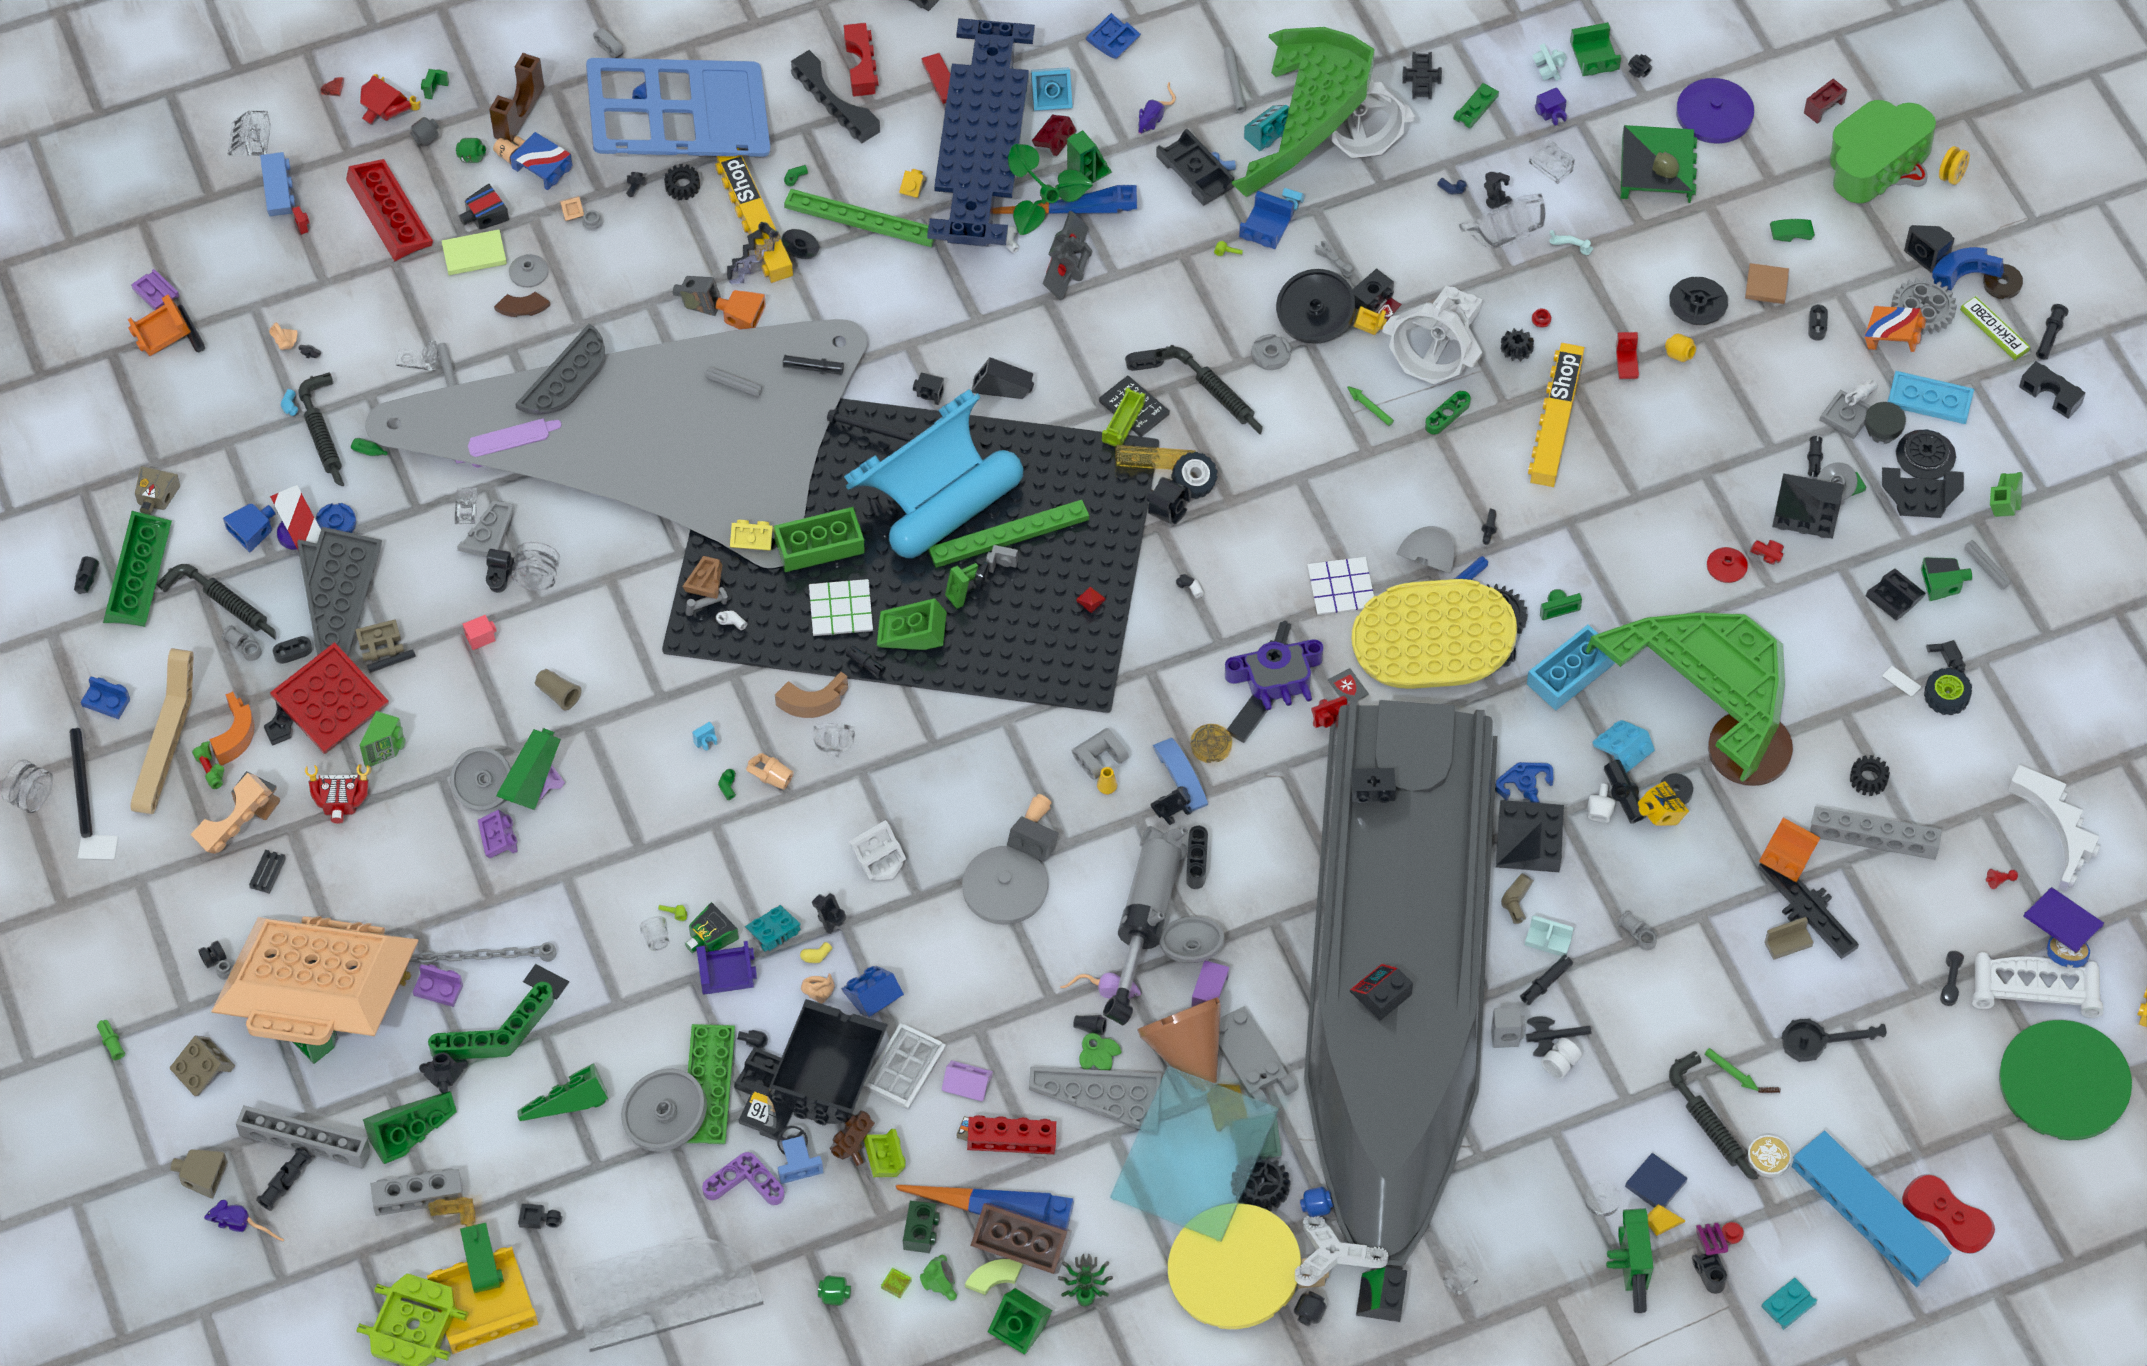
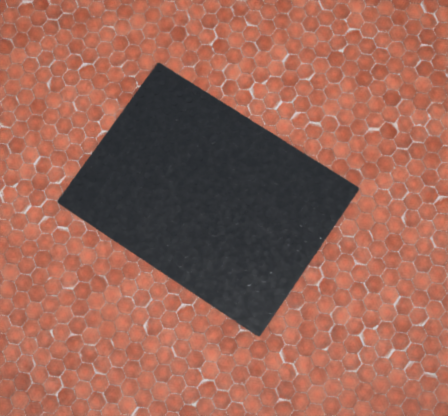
M840 398L836 406L841 415L914 436L920 435L942 417L937 410ZM970 415V435L982 460L999 450L1012 452L1021 460L1023 477L1016 487L935 545L1079 500L1083 501L1089 514V520L1004 546L1018 550L1017 566L1004 567L996 563L992 573L989 572L988 565L980 590L975 588V579L970 581L964 606L957 609L945 595L951 568L958 566L962 570L975 563L980 567L986 561L988 552L935 568L929 554V549L915 558L899 556L892 550L889 542V532L895 522L906 515L905 511L891 496L877 488L860 486L848 490L845 486L848 482L844 476L875 455L881 462L908 442L844 423L836 422V424H831L829 422L811 475L804 518L853 507L864 539V553L785 572L783 566L764 568L754 564L723 544L690 529L662 652L667 655L836 677L842 672L847 676V679L1109 713L1112 710L1149 504L1147 495L1152 488L1159 440L1156 438L1127 435L1122 447L1117 448L1102 442L1101 431ZM878 499L884 509L894 507L897 511L895 519L886 521L876 518L869 505L870 501ZM772 538L771 550L777 547L774 538ZM703 556L719 559L722 563L719 588L723 587L728 596L727 603L722 604L719 601L694 610L693 615L688 616L686 614L687 601L689 599L697 601L706 598V596L685 592L682 586ZM868 579L873 631L813 636L809 584ZM1089 587L1105 598V601L1092 613L1076 601ZM935 598L947 612L943 646L926 650L877 646L881 611ZM723 611H734L747 622V626L744 630H739L734 624L722 625L717 622L716 615ZM854 645L865 654L872 655V659L886 667L884 674L879 673L881 677L877 678L868 670L861 669L858 663L846 656V651L848 648L852 650L850 646Z

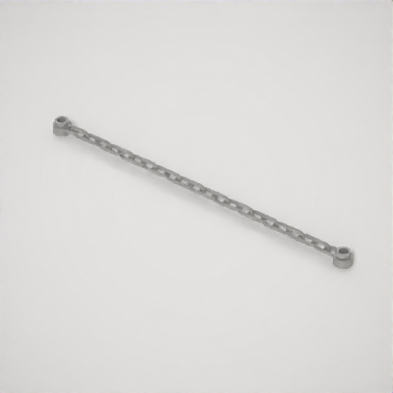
M546 942L541 946H532L524 949L511 947L503 948L502 950L477 949L469 952L461 950L448 951L447 953L422 952L412 955L411 958L417 959H410L409 962L432 963L439 960L452 962L462 961L463 959L487 960L493 957L517 958L518 956L540 957L543 961L550 962L555 959L557 953L555 946L552 943ZM533 949H539V954H534ZM506 951H514L515 955H506ZM478 952H487V956L478 957ZM451 954H459L460 958H451ZM424 955H431V958H432V959H430V960H423V959H424L423 956H424ZM226 960L220 961L216 965L218 977L224 980L228 979L235 963Z

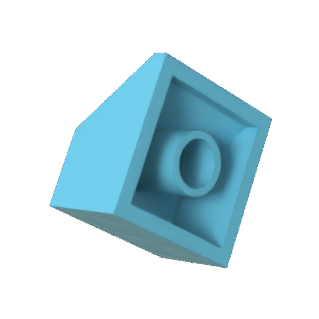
M1069 67L1031 70L1034 111L1073 108Z

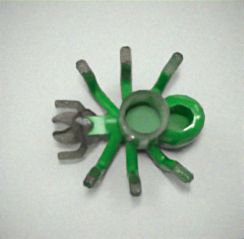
M1084 1254L1081 1256L1080 1265L1078 1264V1257H1075V1265L1080 1269L1079 1273L1073 1271L1071 1266L1063 1261V1266L1066 1267L1070 1275L1076 1277V1280L1069 1281L1066 1277L1058 1276V1280L1064 1281L1068 1286L1077 1284V1286L1072 1291L1068 1290L1061 1293V1296L1069 1295L1073 1297L1076 1294L1078 1304L1084 1307L1093 1304L1095 1293L1099 1297L1103 1295L1108 1297L1109 1293L1104 1290L1099 1291L1095 1284L1104 1286L1108 1281L1113 1280V1276H1108L1103 1281L1096 1280L1094 1277L1104 1273L1105 1268L1109 1265V1261H1106L1100 1270L1095 1273H1091V1271L1097 1267L1098 1259L1095 1257L1094 1264L1092 1265L1093 1261L1090 1254H1088L1087 1259H1085Z

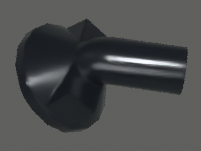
M631 172V175H627V183L631 184L626 192L628 197H633L639 185L645 184L646 177H642L643 173Z

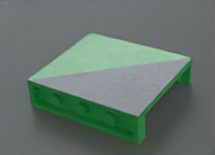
M1624 125L1622 134L1620 199H1628L1629 190L1687 193L1688 203H1691L1692 195H1696V184H1693V180H1696L1697 168H1693V164H1696L1697 153H1693V149L1697 148V137H1694V129ZM1659 152H1667L1677 159L1679 172L1676 177L1665 178L1652 170L1654 160Z

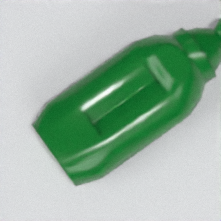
M355 438L351 443L352 450L368 456H386L388 454L377 443L369 440Z

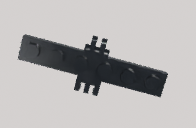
M1762 863L1759 864L1758 869L1789 901L1790 905L1785 907L1782 913L1787 915L1793 912L1787 917L1790 922L1796 918L1806 917L1810 926L1841 959L1858 949L1859 944L1826 909L1828 906L1827 902L1832 899V896L1827 894L1821 897L1827 892L1824 888L1818 891L1815 889L1810 891L1800 879L1795 882Z

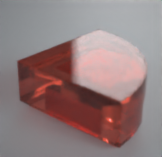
M337 77L333 81L323 84L320 90L321 94L340 96L344 78Z

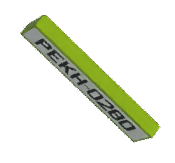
M1976 296L1961 306L1960 310L2014 361L2030 351V346Z

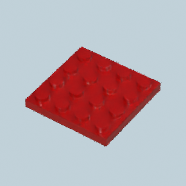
M335 642L270 692V696L323 754H326L372 718L376 711H381L389 704L388 699Z

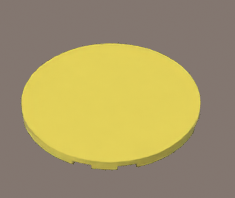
M1249 1204L1221 1205L1199 1214L1180 1231L1169 1254L1168 1278L1176 1300L1190 1316L1204 1324L1217 1326L1220 1329H1243L1267 1321L1290 1301L1298 1284L1295 1281V1269L1301 1265V1254L1296 1238L1290 1228L1272 1212Z

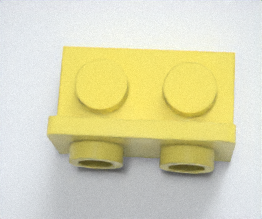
M737 520V523H732L730 548L771 551L774 527L769 525L770 522L765 521L749 524L748 520Z

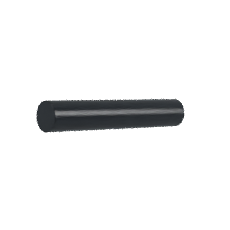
M411 649L369 664L367 668L369 673L414 658L416 655L414 650Z

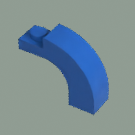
M1969 247L1959 249L1947 254L1937 263L1932 272V278L1934 279V284L1941 282V288L1947 286V290L1951 291L1957 280L1968 273L1977 272L2001 278L2004 273L2003 258L1988 255L1987 248Z

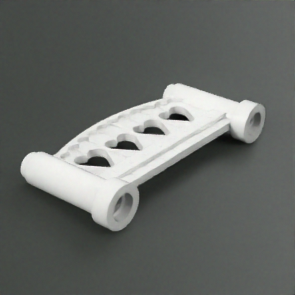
M1981 952L1975 958V993L1972 995V1004L1978 1009H1989L1994 1006V998L2081 1005V1014L2084 1017L2098 1018L2103 1015V1003L2100 1001L2099 966L2096 962L2089 961L2084 967L2072 968L2073 965L2064 967L2055 963L2050 958L2029 956L1992 960L1988 953ZM2002 970L2005 972L2009 970L2014 975L2007 984H2004L1996 974V971ZM2024 972L2027 974L2032 972L2035 974V978L2026 986L2017 973ZM2039 974H2054L2057 979L2048 988L2039 977ZM2061 976H2076L2079 981L2070 990L2061 979Z

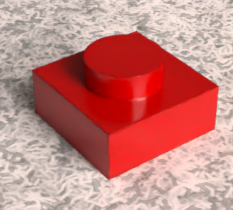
M300 206L292 208L294 219L301 235L308 233L307 224L310 222L307 213H302Z

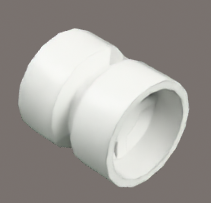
M1560 1038L1552 1050L1548 1051L1541 1059V1064L1550 1075L1557 1079H1562L1570 1071V1065H1575L1581 1059L1582 1053L1572 1041Z

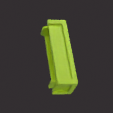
M1128 387L1126 388L1120 405L1108 427L1102 432V442L1117 448L1122 447L1145 404L1144 393L1139 394Z

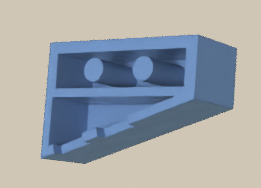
M284 152L260 155L269 217L292 214L295 199L294 195H291L290 188H293V183L288 173V170H291L289 158H285Z

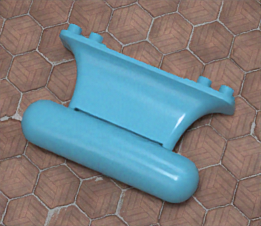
M970 389L940 408L938 411L942 417L934 422V425L881 462L875 455L844 476L848 482L845 485L848 490L860 486L877 488L891 496L905 511L906 515L895 522L889 532V542L892 550L899 556L905 558L920 556L1012 490L1022 480L1023 465L1014 453L999 450L984 460L978 454L970 435L969 418L972 408L980 399V395L978 393L974 395Z

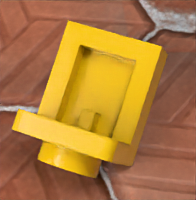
M911 169L910 172L905 170L899 193L919 199L923 182L927 179L926 176L922 175L923 171Z
M1360 307L1353 327L1375 335L1380 329L1383 330V326L1386 324L1387 319L1384 318L1386 311L1382 310L1378 314Z

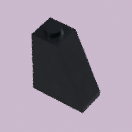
M989 357L975 374L971 391L974 394L1023 399L1033 389V373Z

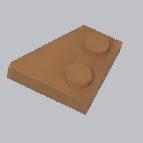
M703 556L682 586L685 592L717 599L722 572L721 561Z

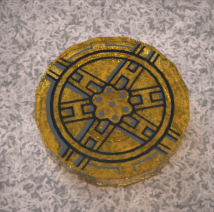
M1202 725L1191 736L1192 753L1205 763H1211V761L1220 762L1228 757L1231 752V735L1220 725Z

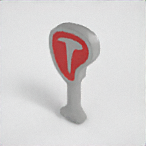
M1918 163L1909 174H1903L1900 180L1891 186L1906 184L1914 187L1923 186L1927 182V171L1922 164Z

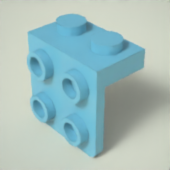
M1624 720L1614 723L1612 727L1600 734L1592 742L1595 748L1613 755L1615 760H1620L1626 773L1655 751L1648 731Z

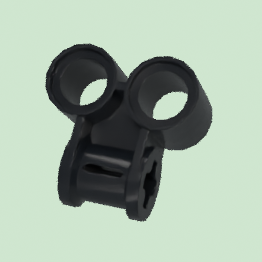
M489 549L486 583L495 593H501L506 589L509 575L513 573L515 559L511 557V552L496 549Z

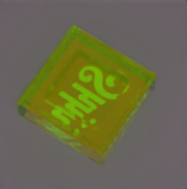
M892 1268L881 1284V1289L901 1298L911 1283L912 1278Z

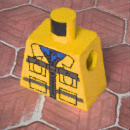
M1665 781L1649 789L1638 801L1640 814L1647 816L1656 826L1678 825L1689 812Z

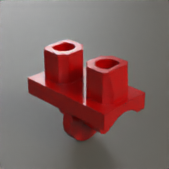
M1342 696L1331 701L1326 699L1320 700L1318 706L1311 708L1314 718L1313 726L1315 728L1332 726L1337 719L1340 707L1347 705V698Z

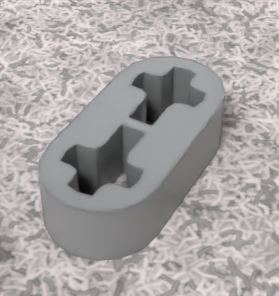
M600 28L593 33L596 43L611 57L616 58L623 53L620 43L605 29Z

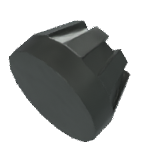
M1878 402L1870 406L1866 412L1865 426L1869 436H1872L1873 441L1877 443L1879 441L1884 442V444L1890 443L1900 436L1905 428V413L1894 403Z

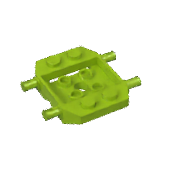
M408 1273L391 1287L377 1284L374 1292L386 1296L377 1320L372 1327L359 1323V1327L356 1330L357 1333L369 1336L372 1356L402 1366H427L434 1362L436 1357L448 1361L451 1352L440 1349L444 1333L450 1327L454 1317L464 1321L468 1317L467 1311L456 1308L452 1287ZM406 1298L431 1307H435L441 1309L442 1312L440 1313L437 1311H433L431 1309L414 1305L409 1302L402 1301V1299ZM412 1321L420 1322L418 1328L413 1330L409 1329L408 1325Z

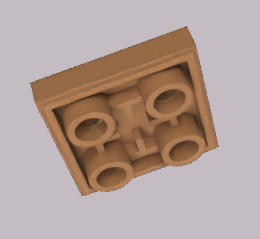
M1750 263L1745 299L1785 304L1789 268Z

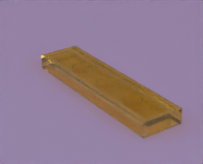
M1116 445V466L1173 470L1174 465L1182 455H1186L1189 452L1194 453L1196 450Z

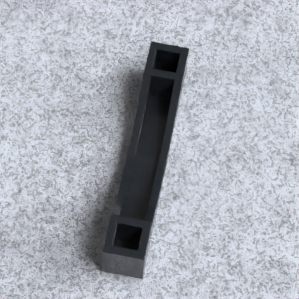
M810 50L791 60L792 76L796 80L798 79L804 88L814 95L818 103H822L826 107L830 115H834L842 127L845 126L854 139L857 138L861 143H864L880 133V120L868 108L849 104L839 99L830 91L822 77L821 61Z

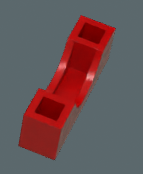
M866 23L843 25L846 52L853 53L861 59V62L856 67L850 69L852 96L876 94L875 86H879L878 76L873 73V71H876V62L871 59V56H874L873 45H869V42L872 41L871 30H867Z

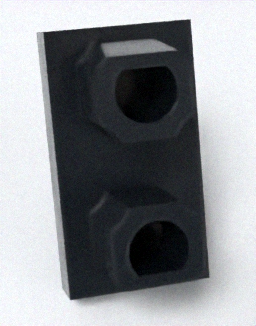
M829 893L825 897L819 894L812 901L813 907L817 909L818 919L823 923L826 932L831 934L835 926H841L846 920L845 911L840 909L835 895Z

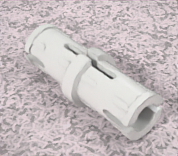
M1868 379L1865 383L1855 386V389L1845 396L1846 403L1848 404L1852 401L1849 405L1853 406L1858 401L1865 400L1871 392L1877 389L1876 382L1874 381L1870 384L1873 379Z

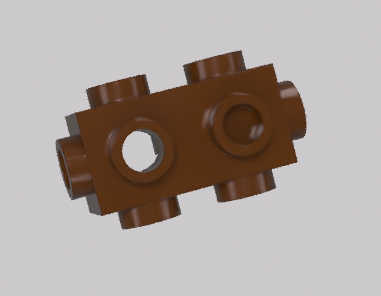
M862 1110L856 1115L852 1114L850 1120L844 1123L845 1128L833 1137V1144L829 1148L835 1157L842 1160L851 1156L856 1166L864 1163L859 1153V1150L863 1147L861 1142L875 1124L871 1120L870 1115Z

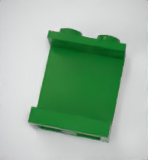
M1608 22L1571 29L1570 43L1582 76L1613 72L1620 69L1621 55H1615L1609 39L1610 25Z

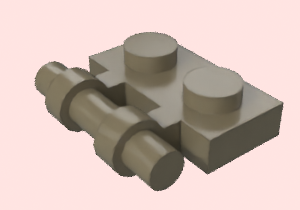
M396 619L355 629L360 649L369 648L370 651L362 654L363 661L372 660L373 662L377 661L380 657L388 655L392 657L396 653L404 652L402 644L394 645L393 643L401 640ZM384 644H387V645H388L387 648H383V649H379V650H376V649H375L376 646H380V645H384Z

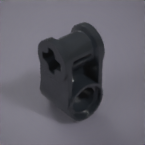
M1706 1253L1699 1256L1696 1254L1692 1255L1694 1268L1700 1275L1706 1289L1714 1294L1721 1293L1725 1288L1727 1273L1720 1261L1719 1255H1706ZM1712 1278H1718L1720 1281H1713Z

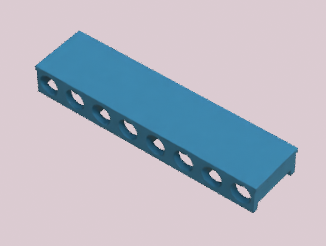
M1825 1130L1793 1156L1792 1168L1916 1288L1943 1263L1948 1262L1952 1252Z

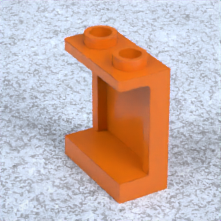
M169 295L162 298L165 305L135 322L131 317L128 319L131 325L128 327L134 338L136 336L138 338V341H136L137 346L142 352L145 350L149 356L191 332L177 305Z

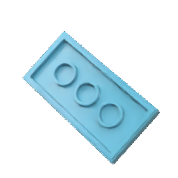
M1895 371L1888 402L1896 404L1905 411L1966 424L1974 389Z

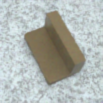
M1806 917L1767 930L1764 943L1773 960L1813 946L1814 942L1806 929L1808 923Z

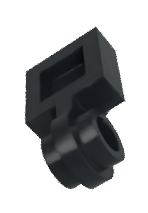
M522 1204L518 1225L520 1228L541 1229L542 1222L545 1221L548 1227L557 1228L562 1223L563 1217L561 1212L557 1210H549L548 1213H544V1205Z

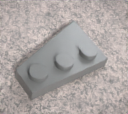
M494 500L480 517L478 524L468 532L466 539L459 543L457 546L458 551L487 556L489 549L500 550L514 511V504Z

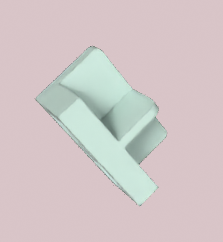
M1533 915L1525 946L1559 956L1567 955L1574 928Z

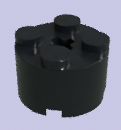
M1161 477L1154 491L1151 490L1147 495V501L1149 502L1148 514L1164 522L1177 524L1187 511L1185 504L1186 501L1190 503L1191 490L1171 479Z

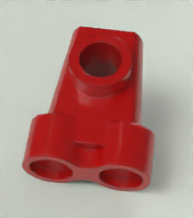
M1756 540L1750 552L1764 557L1763 561L1774 565L1775 562L1779 563L1784 555L1782 553L1784 546L1772 540H1769L1767 545Z

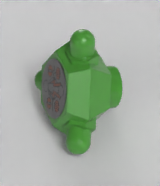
M939 1255L929 1262L923 1270L924 1273L920 1274V1280L925 1290L932 1289L933 1292H939L943 1296L945 1295L948 1300L954 1301L957 1298V1294L953 1290V1285L955 1284L953 1272L947 1263V1257Z

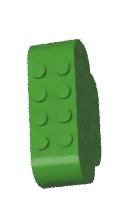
M1873 100L1839 123L1833 131L1830 164L1835 170L1833 186L1836 192L1853 203L1869 202L1877 195L1883 194L1889 186L1896 184L1903 174H1909L1916 164H1922L1932 151L1936 125L1933 114L1916 103H1902L1894 106L1892 103L1884 100Z

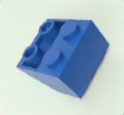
M878 966L867 968L863 975L850 979L846 983L847 985L841 988L860 1014L867 1017L872 1016L904 995L894 974Z

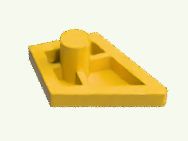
M1659 1204L1647 1214L1648 1227L1656 1236L1685 1223L1683 1218Z

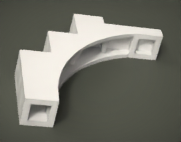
M2018 765L2008 792L2025 799L2044 814L2056 830L2065 854V872L2060 881L2058 891L2066 894L2068 887L2073 888L2077 879V875H2074L2076 869L2080 871L2084 862L2089 864L2092 856L2096 858L2100 849V845H2097L2100 836L2080 829L2084 821L2081 818L2083 810L2064 803L2067 793L2064 792L2065 783Z

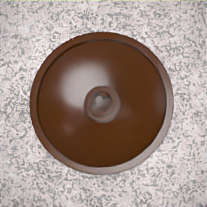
M1727 714L1714 725L1708 741L1709 757L1716 770L1728 780L1741 785L1759 786L1776 780L1787 770L1793 753V744L1788 730L1781 722H1779V726L1757 770L1743 782L1740 780L1744 769L1715 746L1717 741L1739 722L1730 714Z

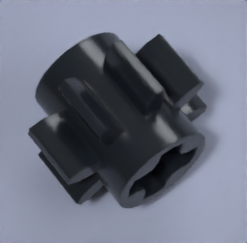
M1638 54L1634 55L1628 63L1631 67L1629 73L1638 78L1640 76L1646 77L1652 70V66L1649 64L1652 59L1643 54L1640 56Z

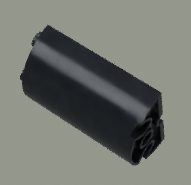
M805 999L769 1087L772 1099L794 1112V1116L797 1118L814 1120L822 1126H825L827 1123L840 1124L847 1122L853 1114L888 1024L856 1014L847 1015L840 1009Z

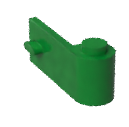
M486 1222L460 1228L474 1294L500 1288V1283L504 1282L501 1269H496Z

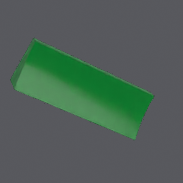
M131 511L103 623H123L145 627L172 520Z

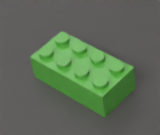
M853 507L774 525V538L785 572L864 553V539Z

